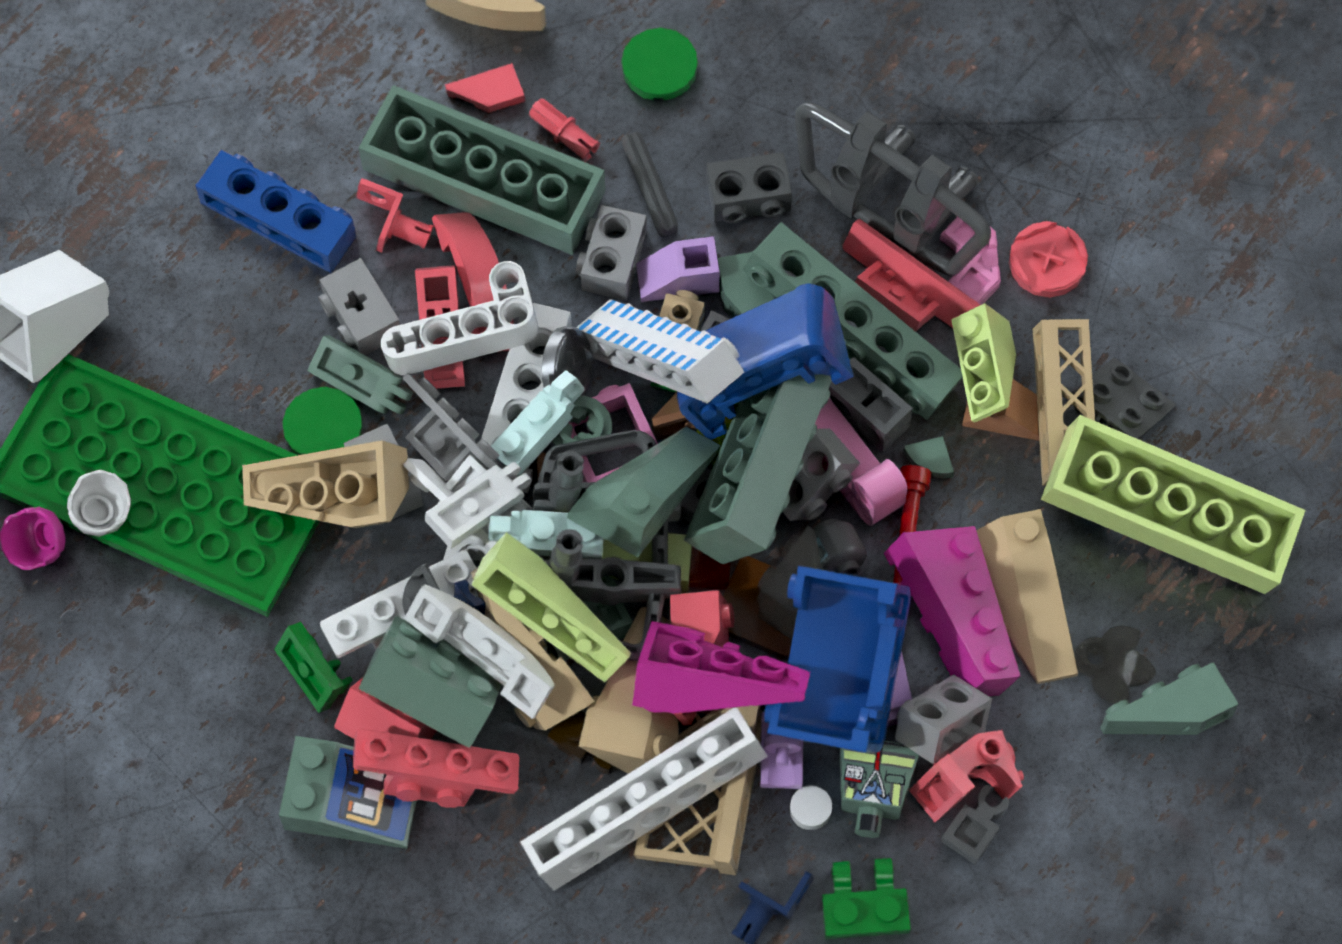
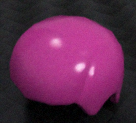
M39 506L22 509L17 513L9 515L4 520L0 531L1 550L9 563L22 570L45 567L55 562L65 548L66 536L64 526L53 511Z

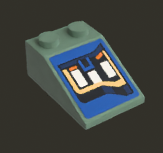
M296 736L279 812L284 830L407 849L417 800L410 802L402 801L396 796L383 794L384 779L387 774L354 769V747L333 741Z

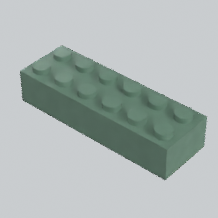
M395 85L391 87L359 146L363 170L571 255L574 254L588 227L590 218L593 217L606 192L605 171L603 169Z
M824 374L814 375L816 381L808 384L798 375L738 403L735 411L736 416L732 418L684 538L685 542L721 564L764 551L770 547L776 536V529L774 528L779 515L789 503L790 495L788 492L793 479L800 473L804 461L802 456L805 448L816 433L817 425L815 423L819 412L829 400L830 391L828 389L832 381L831 376Z

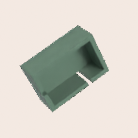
M395 616L377 647L358 689L470 748L493 710L501 683L469 658L465 657L463 653L445 639L434 643L409 622Z

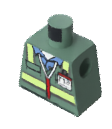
M884 741L881 751L871 753L840 748L841 810L857 814L855 833L859 836L877 838L880 836L882 818L893 820L900 818L919 760L917 753L901 743Z

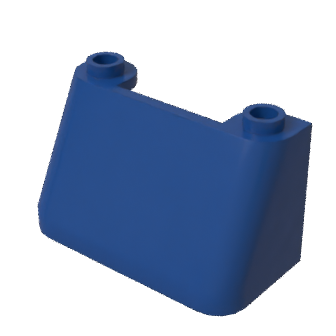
M810 283L803 284L787 294L705 330L717 338L721 339L724 337L734 345L739 353L737 361L744 373L709 403L678 391L677 400L681 414L706 438L713 440L727 433L724 419L725 417L731 419L736 416L734 404L798 375L808 384L816 381L814 375H829L835 385L854 377L834 298L821 286Z
M798 566L797 574H792L790 577L787 591L788 598L793 599L794 607L798 609L788 664L809 671L810 677L804 701L766 705L764 721L769 724L768 733L865 753L879 752L885 740L910 606V587Z

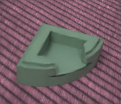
M943 436L904 446V454L911 465L928 468L935 478H953L954 470Z

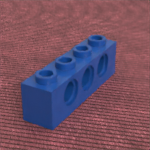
M220 150L196 184L200 203L330 273L334 271L356 238L353 219L345 210L337 206L330 208L319 202L313 193L306 189L298 191L292 188L274 172L267 171V173L258 170L242 155L234 154L232 156ZM243 188H253L248 194H238ZM277 205L286 206L284 210L279 212L270 211ZM315 222L319 224L314 229L308 230L303 228L308 223Z

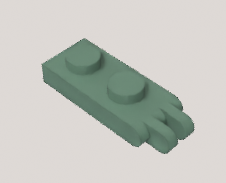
M331 335L323 336L307 369L313 375L383 414H387L388 409L398 414H404L407 406L394 399V397L397 395L409 401L413 395L410 389L401 385L403 380L401 375L395 374L392 370Z

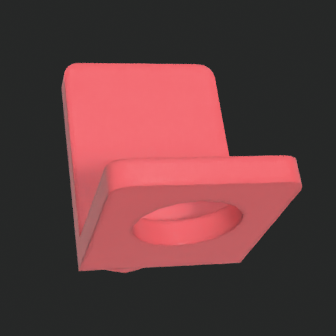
M361 179L356 197L390 211L381 231L376 251L382 253L387 239H391L392 236L425 249L434 226L401 214L402 193L369 180ZM368 191L376 192L382 195L385 199L378 198L370 194Z

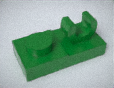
M301 621L287 627L274 649L318 713L330 709L337 696L346 692L353 679L351 676L344 679L338 678L336 671L340 667L341 662L337 659L330 660L329 662L326 661L317 641L308 633Z

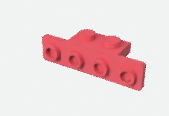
M861 219L856 220L852 224L844 242L843 250L868 267L857 276L855 283L915 332L934 316L953 328L951 319L980 306L975 300Z
M361 728L355 734L354 769L387 774L384 779L383 794L396 796L402 801L423 800L436 802L442 807L454 808L458 806L464 807L475 789L515 794L518 790L519 755L516 753L473 746L468 748L460 744Z

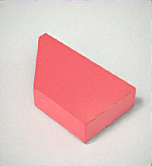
M512 63L445 85L447 96L451 98L458 97L475 105V108L487 113L525 102V95Z

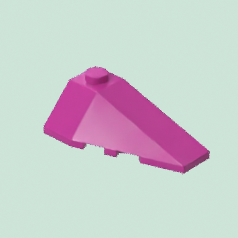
M651 622L637 663L632 706L642 707L654 713H683L804 701L810 677L809 671L768 656L750 658L739 652L740 646L728 641L723 647L704 640L705 633L692 628Z

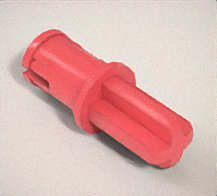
M541 98L536 101L530 109L529 116L554 136L553 141L556 143L562 142L581 157V160L584 162L592 158L589 154L590 151L595 154L600 146L599 141L593 139L577 126L575 118L572 116L567 118L545 99Z

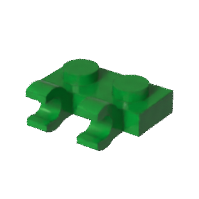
M892 858L874 860L873 869L876 888L874 891L852 892L850 861L832 863L834 893L822 894L825 939L910 933L907 888L894 889Z

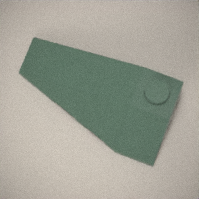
M685 427L590 485L568 512L567 518L634 556L639 557L718 454L721 445Z

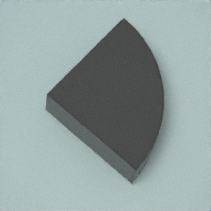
M427 563L422 564L413 571L410 576L411 578L405 586L402 597L405 615L422 586L428 585L440 590Z

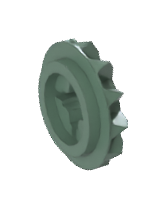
M579 396L573 403L575 406L570 413L573 418L569 422L579 424L582 420L585 421L588 416L587 430L590 433L580 432L572 438L573 426L568 423L551 443H554L556 446L611 434L612 420L608 410L594 398Z

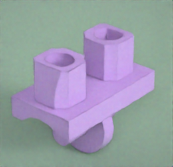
M762 712L761 746L768 757L761 761L760 788L802 789L803 740L769 734V724L765 723V712Z

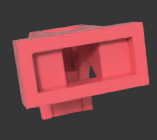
M1002 730L977 733L951 754L948 753L935 763L909 791L936 823L975 788V785L968 777L981 778L987 781L1002 799L1005 797L1009 799L1022 787L1021 781L1024 780V773L1022 770L1017 771L1014 750L1006 742Z

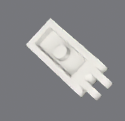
M512 462L503 469L495 465L425 513V522L452 549L487 525L491 516H500L519 503L525 495L522 491L530 485L532 479L524 473L512 481L521 471L516 462Z

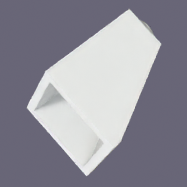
M60 250L1 274L0 360L31 382L40 381L109 315V288L106 281Z

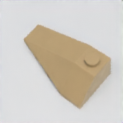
M646 607L640 608L623 640L624 642L631 644L641 642ZM662 616L661 623L671 625V621ZM626 660L607 680L600 696H593L594 702L587 708L579 743L580 748L628 774L677 744L679 735L678 719L674 713H654L642 707L632 706L638 661Z

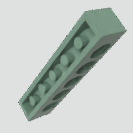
M782 222L752 252L743 271L750 276L757 286L765 288L776 298L795 290L800 285L808 283L826 289L835 300L843 336L847 341L846 348L849 360L853 357L909 404L913 408V413L919 414L925 420H928L963 378L961 368ZM784 270L792 272L796 277L788 275ZM846 320L853 322L857 327L849 325ZM877 345L884 347L888 353L881 351ZM907 370L916 373L919 378L913 377Z

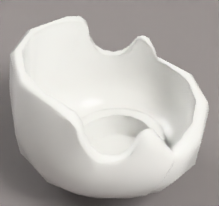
M103 470L86 473L79 477L69 494L67 502L68 514L72 524L84 534L98 537L117 531L127 519L131 506L127 484L115 473Z

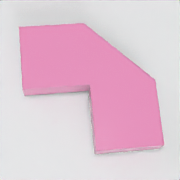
M957 216L941 233L940 240L957 253L971 239L975 232ZM991 227L989 243L960 273L952 276L948 281L980 305L984 304L1000 287L1001 283L996 231Z

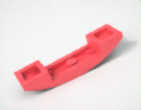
M468 212L434 215L432 222L442 251H451L470 307L494 301L489 283V274L499 261L481 225ZM506 284L502 287V289H507ZM478 327L474 329L471 333L480 334L483 333L487 328Z

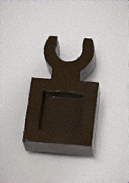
M579 711L556 724L548 734L547 739L549 743L580 764L589 755L594 759V764L600 772L604 774L611 773L612 766L608 762L579 747L586 717L584 712Z

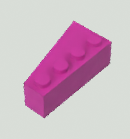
M975 526L902 533L884 552V555L890 566L895 564L903 579L900 584L910 587L911 596L923 615L920 621L926 632H931L939 644L941 651L938 654L950 676L955 675L989 697L1001 695L1021 676Z

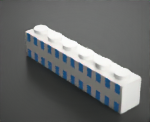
M609 299L577 326V328L585 333L589 340L590 349L588 350L594 359L705 403H709L744 373L737 361L739 353L728 339L724 337L720 339L704 330L701 332L692 329L685 323L681 325L667 317L662 318L653 315L648 310H639L629 303L625 305Z

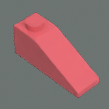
M456 265L417 268L415 270L419 320L460 309ZM448 337L437 338L433 344H442ZM460 361L425 370L424 377L436 389L465 386L464 362Z
M719 590L670 595L671 625L692 628L705 633V641L721 647L727 641L729 642L728 628L734 627V610L732 604L727 603ZM697 711L674 713V715L682 725H691Z

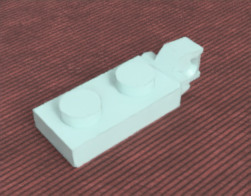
M565 370L551 385L543 388V391L537 394L491 445L500 455L496 460L505 467L512 462H516L521 468L517 476L522 475L573 418L570 414L575 406L573 403L586 390L580 381Z
M522 510L512 511L511 516L490 517L489 541H499L507 532L538 556H551L559 533L566 529H572L579 532L583 537V542L581 543L583 544L581 550L583 559H602L603 538L567 518L568 513Z

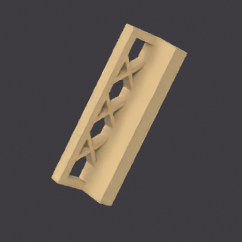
M1089 319L1041 320L1033 328L1042 485L1047 484L1067 430V426L1063 421L1065 410L1072 404L1084 417L1095 421ZM1058 330H1079L1080 347L1072 355L1059 345ZM1079 353L1081 364L1077 360H1075L1076 356ZM1060 356L1066 361L1061 367ZM1068 365L1075 369L1082 377V386L1074 395L1061 384V373ZM1081 393H1083V403L1077 399ZM1062 395L1068 400L1064 406L1062 405Z

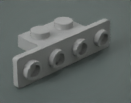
M407 373L402 378L432 409L405 438L446 482L450 480L469 455H475L489 469L498 465L495 460L500 455L483 438L478 443L475 441L480 434L464 418H461L458 422L455 420L460 413L444 397L439 402L436 400L441 393L425 377L418 382Z

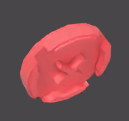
M1045 221L1031 224L1019 232L1011 246L1009 266L1012 277L1021 288L1033 295L1051 298L1065 295L1078 286L1085 275L1088 254L1084 241L1071 228L1066 226L1065 229L1062 226H1057L1055 222Z

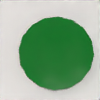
M661 27L647 29L635 35L625 46L621 60L623 77L630 89L641 97L653 100V97L670 100L685 93L695 81L698 67L696 49L689 39L676 30Z
M329 387L309 389L296 396L286 408L282 421L285 441L292 453L296 455L344 447L343 443L361 436L363 428L361 412L354 400L341 390Z

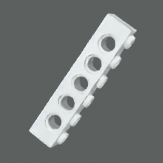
M734 707L521 841V844L539 876L555 891L759 763L768 755L738 708Z

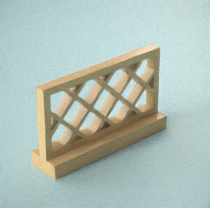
M760 705L737 707L761 743L762 710ZM732 708L697 711L694 717L697 722L678 735L677 743ZM698 713L707 715L701 719ZM757 764L722 785L721 793L718 789L713 791L719 799L718 809L705 819H702L694 806L690 805L688 808L699 823L680 837L668 822L673 817L639 837L634 853L636 859L718 869L721 874L737 875ZM715 822L714 832H712L708 826ZM662 825H665L675 839L662 850L647 848L649 835ZM705 830L712 839L709 856L691 854L685 843ZM679 847H681V849L684 851V853L674 852V851H675L676 849H678Z

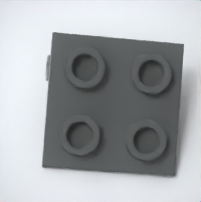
M1115 357L1092 375L1095 421L1102 424L1105 420L1107 422L1106 426L1115 428V430L1143 441L1142 436L1176 406L1159 390L1155 389L1133 372L1130 367ZM1082 384L1072 392L1073 395L1078 391ZM1081 393V394L1077 397V399L1080 400L1082 403H1083V393Z

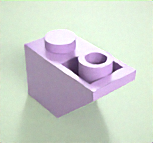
M714 237L675 241L636 263L641 302L663 300L666 293L676 295L678 290L690 291L696 295L719 292L720 271Z

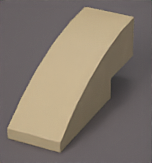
M426 0V6L449 17L474 25L513 31H542L546 26L545 6L535 0Z

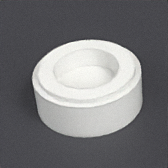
M805 786L795 792L790 803V814L793 821L799 827L806 830H816L823 827L829 821L832 812V801L825 790L817 786Z

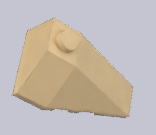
M381 440L243 465L244 505L351 528L389 523L392 521L409 490L408 470L403 466L408 459L407 448Z
M1041 509L1003 516L976 530L1011 645L1036 683L1042 684L1077 676L1078 670L1052 548Z
M479 567L471 572L472 579H474ZM476 589L478 597L482 598L486 603L485 616L520 642L543 666L555 684L535 718H530L518 707L514 708L515 713L528 728L534 726L535 729L546 731L594 702L566 662L561 657L556 659L552 654L546 653L543 649L546 645L542 636L524 623H521L520 620Z

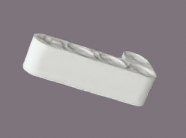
M503 261L491 269L489 283L494 301L388 329L381 338V348L390 370L399 375L414 374L531 342L538 333V322L522 267L512 261ZM507 283H517V285L511 289H502V287ZM516 317L526 318L519 324L510 323ZM478 327L487 328L483 333L480 334L471 333L474 329ZM448 337L442 344H433L437 338ZM422 343L424 347L419 348L418 344Z

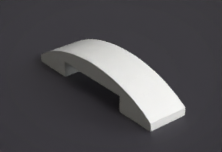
M428 585L421 587L404 619L434 643L445 639L504 685L500 693L530 718H535L555 686L543 666L512 635L478 610Z

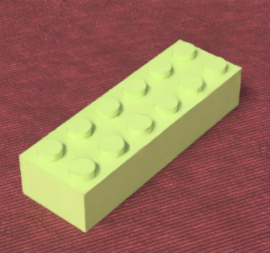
M1079 415L1067 427L1041 497L1042 501L1263 594H1266L1280 584L1305 510L1082 415Z

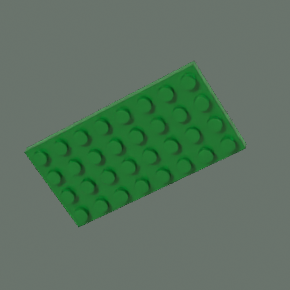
M67 354L41 379L0 449V497L24 508L39 506L53 511L64 526L82 534L84 533L72 524L68 514L67 502L69 494L78 478L86 473L97 470L115 473L127 484L131 498L127 519L115 532L101 537L89 534L84 535L266 617L272 611L320 521L244 505L243 465L298 455L70 354Z

